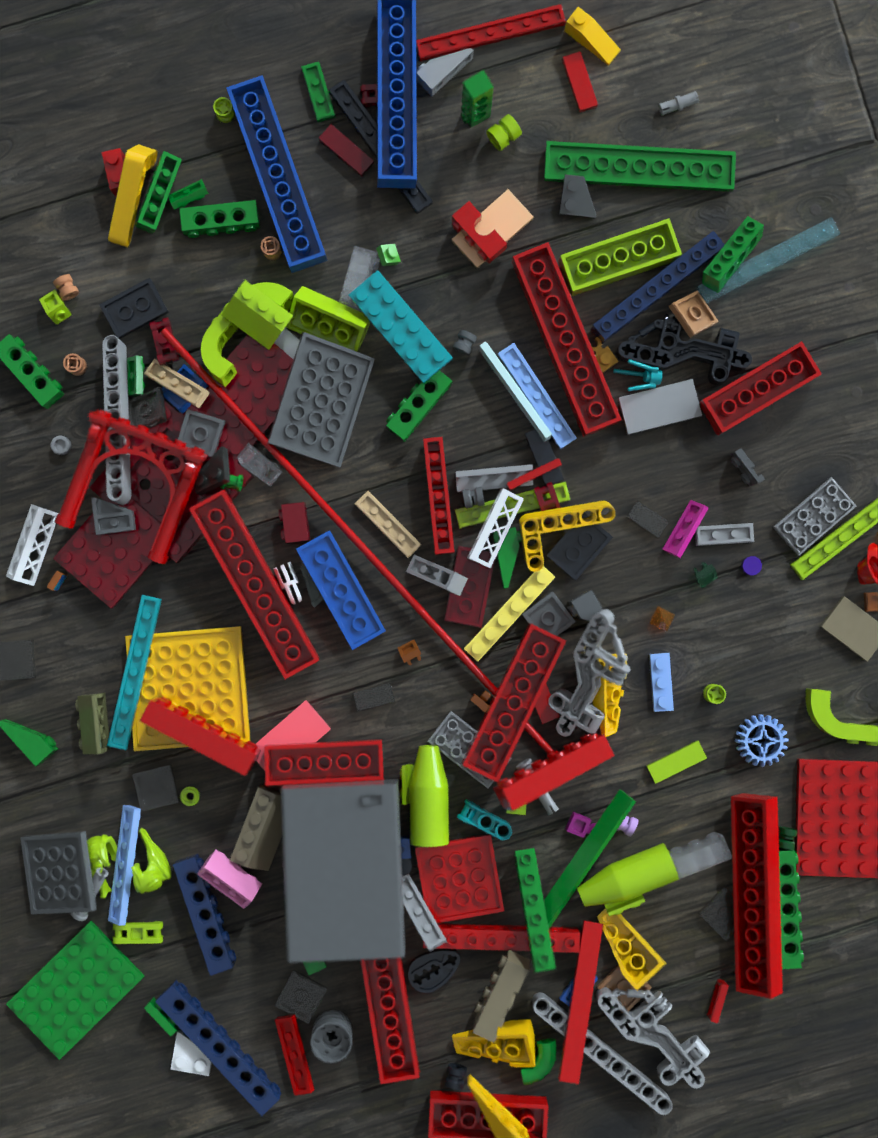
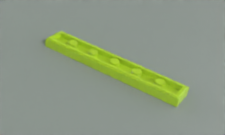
M566 482L554 484L559 503L570 501ZM534 490L515 494L523 498L517 514L540 508ZM549 493L542 495L544 500L550 498ZM508 496L505 501L507 510L513 509L517 500ZM495 500L485 502L484 506L473 505L472 508L468 509L466 507L456 509L455 513L459 529L484 523ZM506 514L499 515L497 519L506 517Z
M878 498L790 564L801 580H804L878 523Z

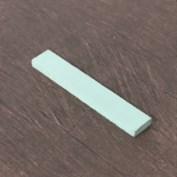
M482 343L479 350L543 441H548L552 434L488 343Z

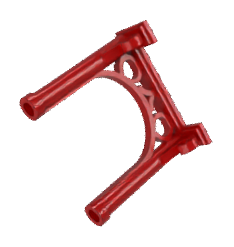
M100 409V411L90 412L89 421L93 422L61 511L56 515L54 522L66 528H74L93 473L103 460L116 454H134L144 457L161 469L170 486V500L148 554L150 560L166 564L169 557V549L202 463L208 458V455L204 454L205 450L195 446L194 448L186 447L187 443L175 439V442L171 441L163 433L156 432V434L148 432L149 428L143 425L133 426L128 419L122 417L115 419L111 417L112 413ZM109 426L115 428L108 432ZM113 433H118L125 437L126 445L123 448L116 449L111 444L110 437ZM129 434L145 440L144 443L139 446L133 445V449L129 448L131 445ZM105 441L110 451L98 457ZM152 444L168 449V451L161 454L160 460L156 458L158 454L153 451ZM170 454L178 457L180 460L179 468L168 470L164 464L165 456ZM182 470V474L176 487L174 479L171 474L178 473Z

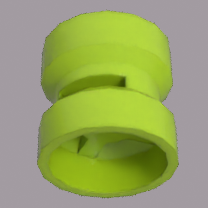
M220 97L214 102L213 109L218 120L223 123L231 122L235 117L231 101L228 98Z
M709 684L704 688L703 696L710 703L720 704L726 698V691L720 685Z

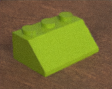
M246 280L221 314L268 350L293 317V315Z

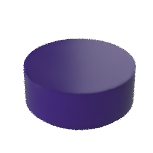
M750 556L742 561L741 568L747 575H756L761 571L762 563L759 558Z

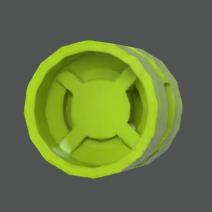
M507 114L499 120V125L494 124L486 131V134L493 146L498 151H502L509 145V141H514L520 137L522 131L516 120Z

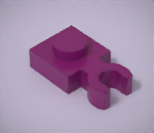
M572 812L565 830L584 838L586 833L590 834L596 823L590 824L592 821L590 818Z

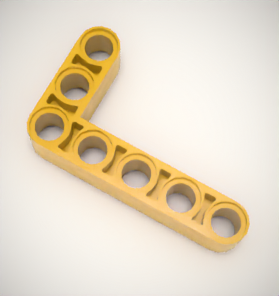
M138 144L127 151L108 236L109 242L124 247L129 246L146 171L154 167L157 159V150Z
M598 501L524 514L519 520L524 560L528 569L538 572L544 566L541 533L610 522L615 517V509L607 501ZM604 508H609V512L606 515H601V511ZM585 511H590L589 517L582 518V514ZM565 515H572L569 521H563ZM546 518H553L550 524H544ZM527 521L534 522L532 527H524ZM529 540H536V543L533 546L527 545ZM532 558H539L536 564H530Z

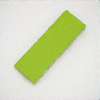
M697 740L646 765L656 784L707 759Z

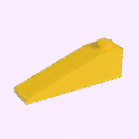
M599 659V663L605 666L604 661ZM600 676L601 686L592 703L594 707L605 715L599 727L601 734L607 737L617 732L621 712L618 704L620 696L623 697L624 690H621L622 685H616Z
M605 908L597 916L599 923H603V932L623 976L637 991L667 963L621 913L609 916Z
M531 1019L504 1022L502 1028L498 1026L497 1038L494 1043L474 1034L473 1030L452 1035L455 1051L458 1054L475 1058L482 1056L492 1059V1062L495 1063L503 1061L510 1063L509 1066L535 1067V1034Z
M469 1075L468 1085L495 1137L529 1138L527 1129L472 1075Z

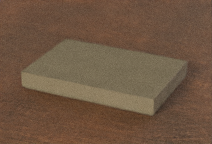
M842 596L820 627L864 661L868 662L878 648V621L845 596Z

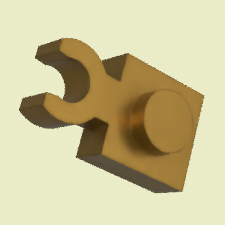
M596 337L597 347H592L601 371L604 373L617 364L618 360L608 346L604 349L601 347L602 342Z

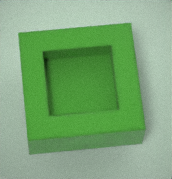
M395 244L380 245L376 248L382 266L397 265L401 262Z

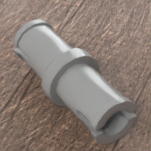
M694 91L681 97L678 95L672 100L659 103L661 115L663 116L676 110L682 111L684 107L699 103V99H696L698 97L697 92Z

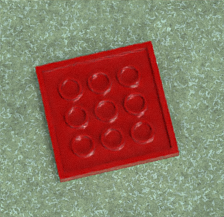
M490 834L450 840L449 844L444 846L415 847L423 898L436 923L504 912Z

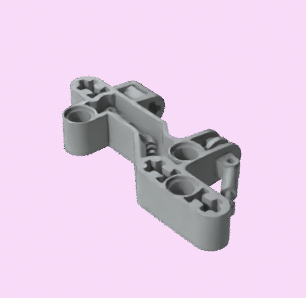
M603 609L592 617L574 650L578 686L572 694L566 689H559L549 697V706L561 714L556 729L562 736L571 735L578 727L589 733H596L605 717L603 712L591 705L601 686L600 676L621 686L624 683L623 679L627 677L626 673H629L631 670L626 664L627 655L624 653L621 640L617 638V628L612 625L614 615L610 610ZM608 631L613 635L614 640L612 642L617 658L601 648V644ZM591 632L597 636V640L591 637ZM599 659L604 661L605 666L599 663ZM557 696L562 699L563 703L558 701Z
M607 987L596 991L595 995L599 1007L627 1040L658 1047L666 1056L657 1066L658 1076L664 1085L671 1086L683 1077L692 1088L696 1089L703 1086L705 1077L698 1065L708 1057L710 1050L697 1035L691 1036L680 1044L666 1026L657 1024L672 1008V1004L670 1002L667 1003V999L662 997L663 993L661 991H657L654 994L648 989L637 991L627 989V991H621L615 988L611 991ZM627 995V997L645 998L646 1000L634 1010L628 1012L617 997ZM605 996L606 998H609L611 1004L608 1005V1002L605 999H602V997ZM615 1011H622L620 1016H613ZM643 1013H649L648 1018H640ZM625 1022H627V1024L630 1026V1028H633V1029H632V1030L627 1029V1028H626V1025H625ZM690 1070H692V1072L696 1076L695 1078L690 1075ZM665 1071H671L670 1075L663 1076V1073Z

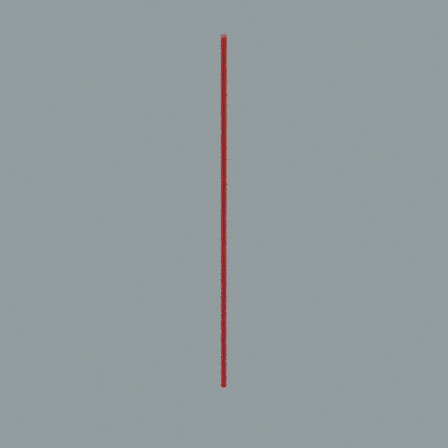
M166 328L163 329L160 334L482 684L495 695L497 687L274 445L267 443L268 438ZM527 722L524 729L547 754L555 751L532 725Z

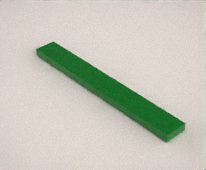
M619 790L544 899L548 928L552 926L636 803L624 791Z

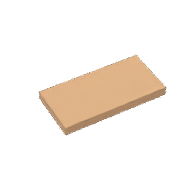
M507 189L481 213L482 218L475 226V231L480 235H488L495 229L507 243L533 219V216L512 192ZM460 231L452 238V242L476 268L480 267L485 261H482L477 255V250L474 246L470 247L464 240L465 236Z

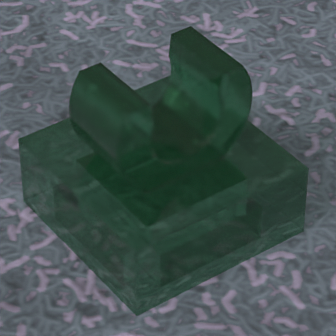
M702 562L703 570L698 571L696 568H693L697 583L701 588H704L717 579L718 576L712 564L708 566L705 562Z

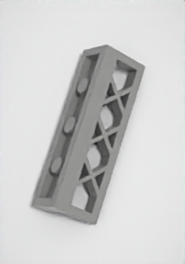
M533 464L456 471L457 493L463 492L465 489L474 490L476 487H482V490L507 488L508 482L532 471ZM533 480L519 487L533 486Z

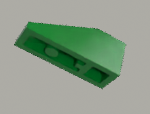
M516 527L509 528L497 553L503 589L509 587L519 550V543L522 542L521 533L516 531ZM492 532L494 544L498 543V532Z
M7 719L0 720L1 729L35 767L41 765L58 750L55 746L56 742L52 737Z

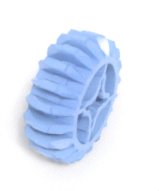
M762 714L758 715V720L756 716H751L752 722L745 719L746 726L739 725L743 729L742 733L736 732L741 737L740 739H735L736 743H741V745L736 747L739 751L743 750L740 756L746 757L745 761L748 763L752 761L754 766H757L758 763L761 767H764L765 763L771 766L772 759L778 762L779 758L777 755L783 757L784 753L781 750L788 749L787 746L783 745V742L789 741L787 738H783L787 731H780L784 727L783 724L777 725L778 720L775 718L771 720L769 715L764 719ZM765 725L773 730L775 737L767 735ZM758 726L755 735L748 737L750 732ZM762 737L765 738V739H767V740L763 741L762 743L756 742V741L762 739ZM748 744L756 745L759 756L754 755L750 751ZM772 744H775L773 749L765 755V753H767L768 747Z

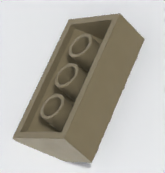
M260 785L230 861L247 868L269 871L282 838L281 792Z

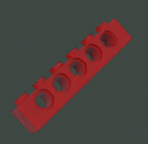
M425 438L423 443L435 555L451 554L455 551L443 438Z

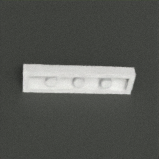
M500 489L467 557L468 559L491 568L522 504L523 498L505 489ZM508 496L517 500L515 507L507 510L505 505ZM506 514L508 522L505 526L499 528L497 518L499 515ZM497 531L499 535L498 543L490 545L488 536L490 533ZM489 548L491 557L487 563L478 557L482 550Z
M31 504L6 577L32 586L35 585L56 525L54 521L59 513ZM44 513L52 515L50 523L45 526L42 522ZM43 531L45 535L44 541L38 544L35 538L38 533ZM37 550L38 558L31 562L29 555L32 551ZM28 568L32 571L30 580L22 578L24 570Z

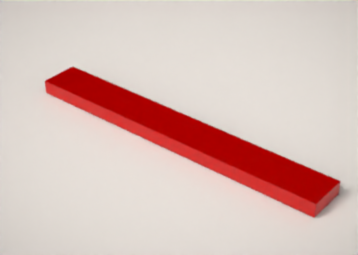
M559 4L416 40V49L419 61L563 26L566 24L562 5Z
M583 920L580 952L577 956L558 1080L562 1082L579 1084L603 923Z

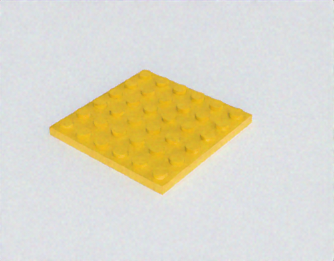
M242 626L154 634L132 727L134 751L188 747L140 722L149 701L158 697L161 698L162 696L172 701L171 704L176 707L181 705L189 709L188 713L194 716L198 714L205 717L207 723L211 725L216 723L222 726L224 732L228 734L233 732L241 737L240 740L244 742L250 741ZM132 635L125 636L127 657Z

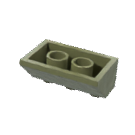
M106 693L77 696L78 700L75 702L76 710L79 711L77 727L78 730H81L79 747L83 754H102L111 750V747L107 746L109 725Z

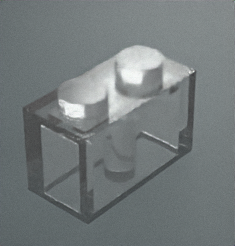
M250 443L236 457L244 468L270 487L283 473L275 462Z

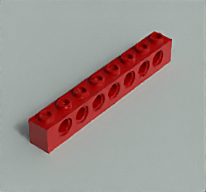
M437 923L447 941L437 947L440 949L530 951L526 926ZM578 927L549 928L553 952H580V932ZM423 941V948H427L426 944Z

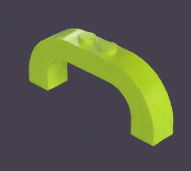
M270 282L253 284L255 288L287 312L289 311L294 298L291 290ZM222 311L218 317L213 319L203 336L201 355L211 376L218 383L226 387L235 377L237 371L231 362L222 357V349L238 327L221 315Z
M806 688L807 711L813 723L820 730L831 736L847 739V743L859 744V741H866V745L878 746V726L838 721L830 709L831 691Z

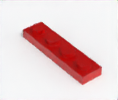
M295 1014L277 1017L275 1023L294 1096L310 1094L314 1091V1086Z

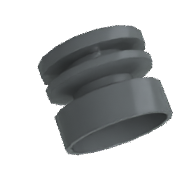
M329 1010L320 1014L314 1021L311 1047L315 1056L323 1062H339L351 1051L353 1028L346 1014L337 1010Z

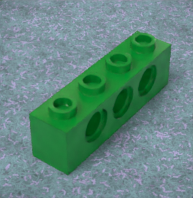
M484 70L463 82L460 115L465 124L468 123L471 128L491 116L494 87Z
M163 151L140 209L135 227L151 234L156 231L179 169L181 158Z
M256 200L179 208L182 232L189 238H197L203 234L216 236L221 232L234 234L239 230L253 232L261 228ZM243 215L244 218L238 222L235 221L236 216ZM219 217L225 218L224 222L220 224L216 223V220ZM200 219H206L204 225L199 226L197 223Z
M747 216L704 270L702 284L719 293L762 239L764 225Z
M8 334L0 341V359L40 405L49 409L65 395L61 390L63 388L56 379L52 380L48 376L50 374L49 370L44 365L40 366L36 362L38 358L30 350L26 351L24 348L25 343L18 336L15 338ZM20 352L21 357L15 361V354ZM33 366V372L27 375V369ZM45 380L46 386L43 389H40V382Z
M439 370L424 384L422 382L420 385L418 383L415 384L410 391L412 393L408 399L404 398L398 405L400 409L397 413H392L387 418V429L405 442L450 388L453 381ZM431 384L436 389L433 393H427L425 387ZM420 399L423 401V406L416 408L412 404L413 401ZM403 414L411 416V420L407 423L402 422L400 418Z

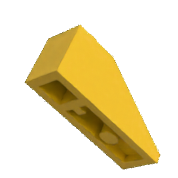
M577 7L566 21L564 32L608 66L620 52V48L600 25L581 8Z

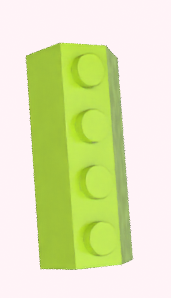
M302 286L293 298L290 314L293 317L286 328L300 334L305 332L358 352L367 333L370 321L362 312Z

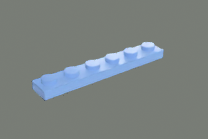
M515 343L500 351L498 356L527 400L552 433L551 436L559 449L576 440L577 438Z
M123 805L108 915V921L119 926L126 924V917L128 915L130 886L133 877L131 867L135 859L141 810L131 805Z

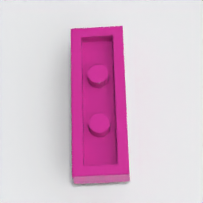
M690 500L663 550L681 558L709 508Z

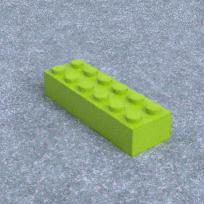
M669 218L562 254L558 262L572 297L672 263L682 255Z

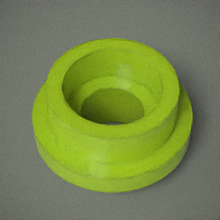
M189 786L182 790L180 799L184 805L193 806L199 801L200 793L195 787ZM192 793L194 795V798L189 799L187 797V794Z

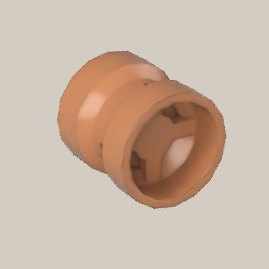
M273 236L265 237L262 240L261 250L264 256L269 260L278 259L282 253L279 241Z
M70 274L62 275L53 281L55 288L60 291L59 296L62 301L73 299L79 294V290L73 285V279Z
M68 354L63 360L64 368L73 375L80 376L87 370L86 361L77 354Z

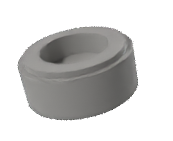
M56 436L52 439L51 449L54 453L66 455L70 452L72 445L67 437Z

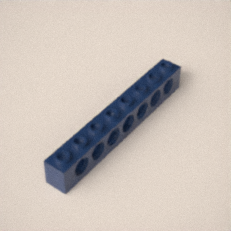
M712 231L594 323L590 330L603 344L716 256L725 244Z
M175 980L155 1002L255 1110L263 1116L279 1101L281 1096L279 1086L275 1082H271L267 1078L266 1072L254 1064L252 1057L240 1049L239 1043L234 1039L232 1040L227 1035L226 1029L214 1021L213 1015L201 1007L200 1001L187 992L186 986ZM176 1000L183 1001L185 1006L179 1007L176 1004ZM189 1015H196L198 1021H192ZM202 1029H209L211 1035H205ZM216 1043L223 1044L224 1049H218ZM230 1057L236 1058L237 1061H238V1063H236V1064L231 1063V1062L229 1061V1058H230ZM242 1072H249L251 1077H244ZM261 1086L264 1088V1091L258 1092L255 1087Z

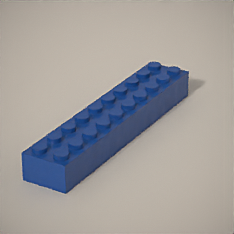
M377 0V188L415 189L417 182L416 0Z
M263 75L227 87L291 272L294 273L328 261Z

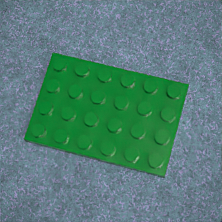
M91 920L6 1005L60 1060L145 975Z

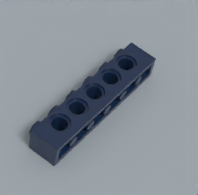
M195 854L176 861L173 867L211 976L233 968L236 954L233 949H230V937L228 932L224 931L222 925L224 924L222 914L218 913L216 907L218 905L215 894L212 895L210 890L212 885L199 875H197V881H193L189 877V873L197 874L204 864L203 858H200L199 854ZM201 891L204 894V899H198L195 892ZM202 910H208L210 912V917H204L202 915ZM208 928L215 929L217 935H210L208 933ZM214 947H221L223 953L217 954L214 951Z

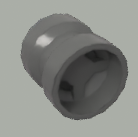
M460 330L458 333L459 339L454 342L452 348L461 354L469 356L472 351L471 346L476 342L477 337L468 331Z
M476 487L474 490H463L466 509L472 508L473 505H485L482 487Z

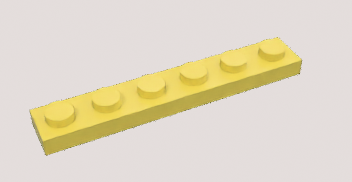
M544 566L540 571L533 572L464 649L475 660L479 661L551 583L555 576Z

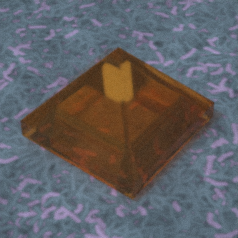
M657 606L650 624L667 632L675 614Z

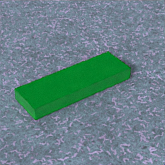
M319 61L301 66L317 122L335 118Z

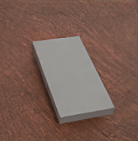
M693 379L618 398L627 435L702 416Z
M831 477L775 524L773 528L794 553L799 556L852 511L856 505Z
M450 711L427 742L431 745H438L441 753L486 788H489L494 782L493 780L462 765L463 758L477 731Z

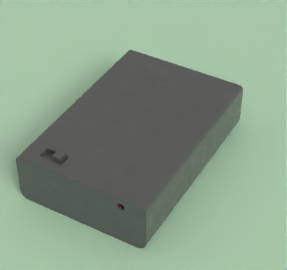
M398 780L284 785L281 788L287 962L404 957L405 928Z

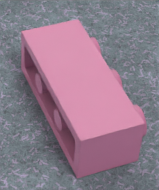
M217 850L207 858L197 875L243 909L252 902L262 885L255 876L248 874L240 865L230 861L224 853Z

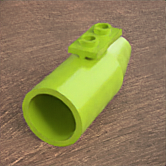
M420 745L415 764L402 765L400 770V779L402 780L400 798L402 799V805L410 804V844L421 847L448 845V781L438 745Z
M661 843L609 864L580 885L577 890L584 907L604 904L608 915L611 916L618 915L628 908L640 906L641 903L645 902L642 894L679 880V877L665 844Z

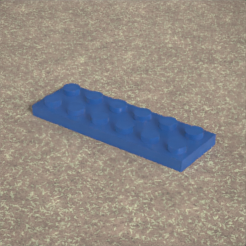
M330 530L296 548L352 650L386 631Z

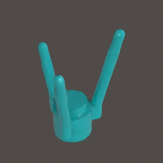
M628 360V363L646 370L644 372L613 370L614 373L642 376L643 381L647 383L629 387L628 391L646 388L655 389L656 385H660L662 381V371L658 367H651L633 360Z

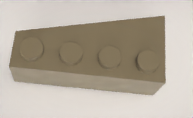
M508 950L506 956L502 955L498 964V971L493 972L490 986L485 987L482 1001H478L475 1006L474 1034L493 1043L495 1042L498 1026L502 1028L507 1009H511L516 993L519 992L529 971L530 959L511 950Z

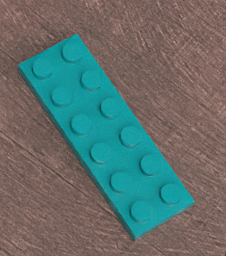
M378 270L349 294L351 300L423 384L453 359Z

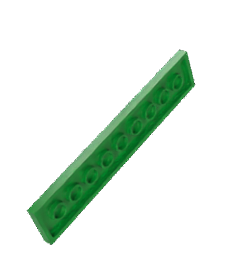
M547 141L544 181L564 182V175L568 174L584 176L588 184L733 192L735 187L736 152Z

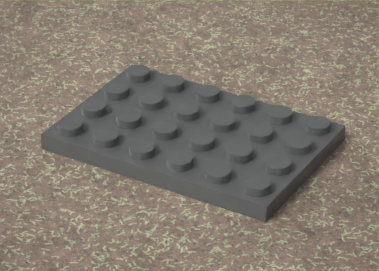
M303 332L267 443L341 468L375 359Z

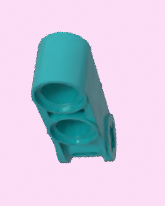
M465 799V806L461 813L457 815V818L499 840H507L511 837L512 828L509 822ZM487 816L491 819V823L486 826L482 825L481 819ZM506 826L508 827V832L506 834H499L498 828Z

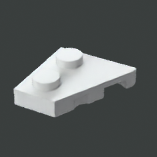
M178 1030L170 1070L209 1076L212 1062L184 1035L182 1030Z

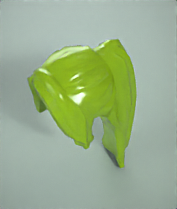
M140 828L138 834L146 848L148 865L144 872L141 871L139 863H135L131 869L136 892L144 894L145 892L157 890L162 886L163 881L172 878V874L165 853L151 840L146 829Z
M94 836L87 840L92 878L97 868L101 867V874L103 865L104 867L110 866L107 852L110 853L111 860L116 861L117 845L112 836ZM106 879L99 889L100 898L102 899L106 898L108 892H112Z

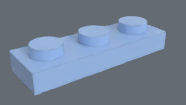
M669 653L649 654L653 711H674Z

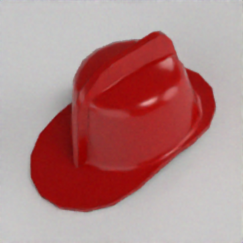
M875 543L869 544L867 557L857 565V574L861 585L874 583L878 585V545Z

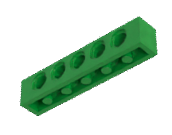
M535 848L518 850L514 853L533 971L534 973L552 971L555 969V962Z
M779 848V871L783 865L788 867L785 873L780 872L782 969L802 968L801 962L804 961V954L800 949L803 935L801 930H799L802 916L801 912L798 911V903L801 902L800 893L797 891V884L800 881L799 874L796 872L798 854L795 853V850ZM788 884V890L781 892L782 886ZM785 904H789V905H790L789 910L786 911V912H783V911H782L783 906H784ZM787 923H790V929L788 931H784V926ZM792 943L791 949L785 951V945Z

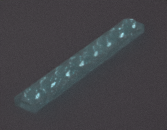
M830 217L742 263L719 293L703 284L699 285L696 289L706 304L837 237L841 233L833 218Z

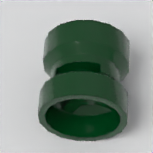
M778 826L779 847L794 850V838L797 836L798 830Z

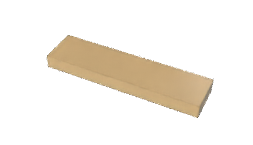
M156 359L152 361L144 373L148 378L198 409L210 394L206 389L166 365L160 366Z
M369 491L355 503L407 558L421 546L414 536Z

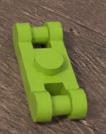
M129 922L120 926L113 923V930H115L113 944L162 943L163 935H161V929H163V922ZM123 930H127V936H123ZM148 930H153V936H148Z

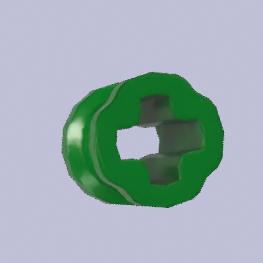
M230 475V482L220 486V488H231L241 492L243 475Z

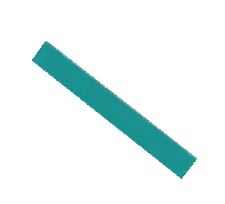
M146 595L141 596L107 743L109 747L122 750L128 749L162 599Z

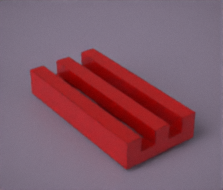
M717 979L707 1013L711 1022L714 1023L719 1022L729 987L725 980Z

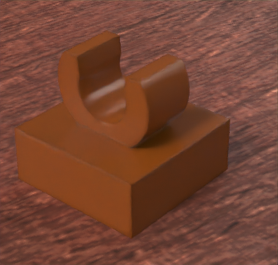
M415 640L397 648L404 663L407 662L411 666V659L417 657L418 661L421 660V652Z
M485 690L480 697L474 694L470 700L486 712L489 707L486 701L491 697V694Z

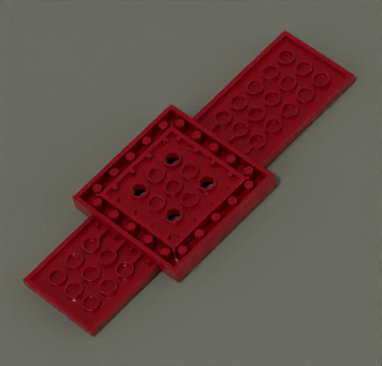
M246 335L226 359L234 365L237 371L235 377L226 387L218 383L212 376L211 378L256 427L265 434L274 423L294 359L275 343L268 350L249 335ZM208 386L206 390L210 394L198 409L191 405L188 409L226 421L217 450L222 446L228 449L229 473L234 476L243 475L242 491L254 476L245 470L239 462L258 442V439ZM164 401L143 426L149 428L148 432L156 434V432L163 433L168 436L167 439L175 442V439L179 437L186 411L183 414L179 413L169 403ZM134 436L131 439L130 448L133 449V445L139 446L143 444L145 440ZM152 444L153 451L158 454L156 458L160 460L161 454L168 451V449ZM130 454L131 499L127 504L120 505L108 498L106 469L89 488L104 501L134 511L136 530L96 535L92 513L53 558L111 609L117 605L154 562L148 558V554L170 500V486L161 469L150 460L134 454ZM165 456L164 464L168 470L177 469L180 466V460L178 457H175L173 461H168ZM208 457V458L202 463L201 468L207 463V461H208L211 457ZM182 470L178 473L171 474L174 479L176 487L182 474ZM121 472L117 474L116 479L120 477ZM145 479L151 482V486L147 490H143L141 487V483ZM194 484L168 556L176 563H180L203 536L189 508L222 490L227 491L233 502L240 492H237L236 489H221L218 487L203 495L195 493ZM121 491L118 492L117 498L121 495Z

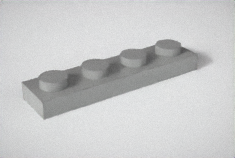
M408 873L402 877L403 904L430 952L447 941Z

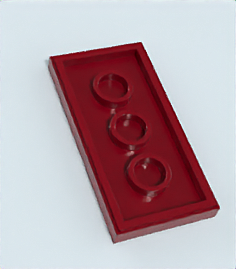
M458 546L454 572L468 579L460 596L449 592L444 621L482 628L494 561L491 568H488L467 558L472 548ZM482 550L478 558L488 563L491 554L489 551Z

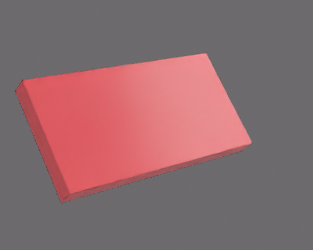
M305 700L256 743L258 745L257 749L261 750L256 761L265 771V745L317 742L331 728L309 702Z

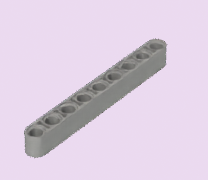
M109 335L104 338L102 344L104 410L112 413L111 417L115 419L122 417L129 420L126 345L119 338ZM109 426L108 432L115 428ZM113 433L110 437L111 444L116 449L123 448L126 445L125 437L120 435L119 439L115 441L119 434ZM105 444V449H106V453H107V452H109L110 450H109V448H108V447L106 446V444ZM118 454L106 458L107 496L114 502L125 505L131 499L130 454H120L117 460L116 456ZM121 472L120 477L116 479L117 474ZM121 491V495L117 498L118 492Z
M536 993L532 998L534 1012L565 1037L568 1012L546 994ZM538 1001L546 1002L544 1007L536 1006ZM554 1013L561 1014L557 1020L552 1019L551 1016ZM587 1028L586 1038H590L591 1041L585 1044L584 1053L661 1115L669 1114L672 1110V1102L668 1094ZM600 1050L606 1051L604 1056H598L597 1053ZM614 1063H621L619 1068H612ZM630 1075H636L633 1081L627 1080ZM644 1088H651L650 1092L643 1093ZM660 1100H666L664 1105H658Z

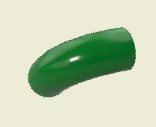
M547 1038L537 1041L535 1067H521L523 1085H530L541 1081L551 1072L556 1061L557 1045L555 1039Z

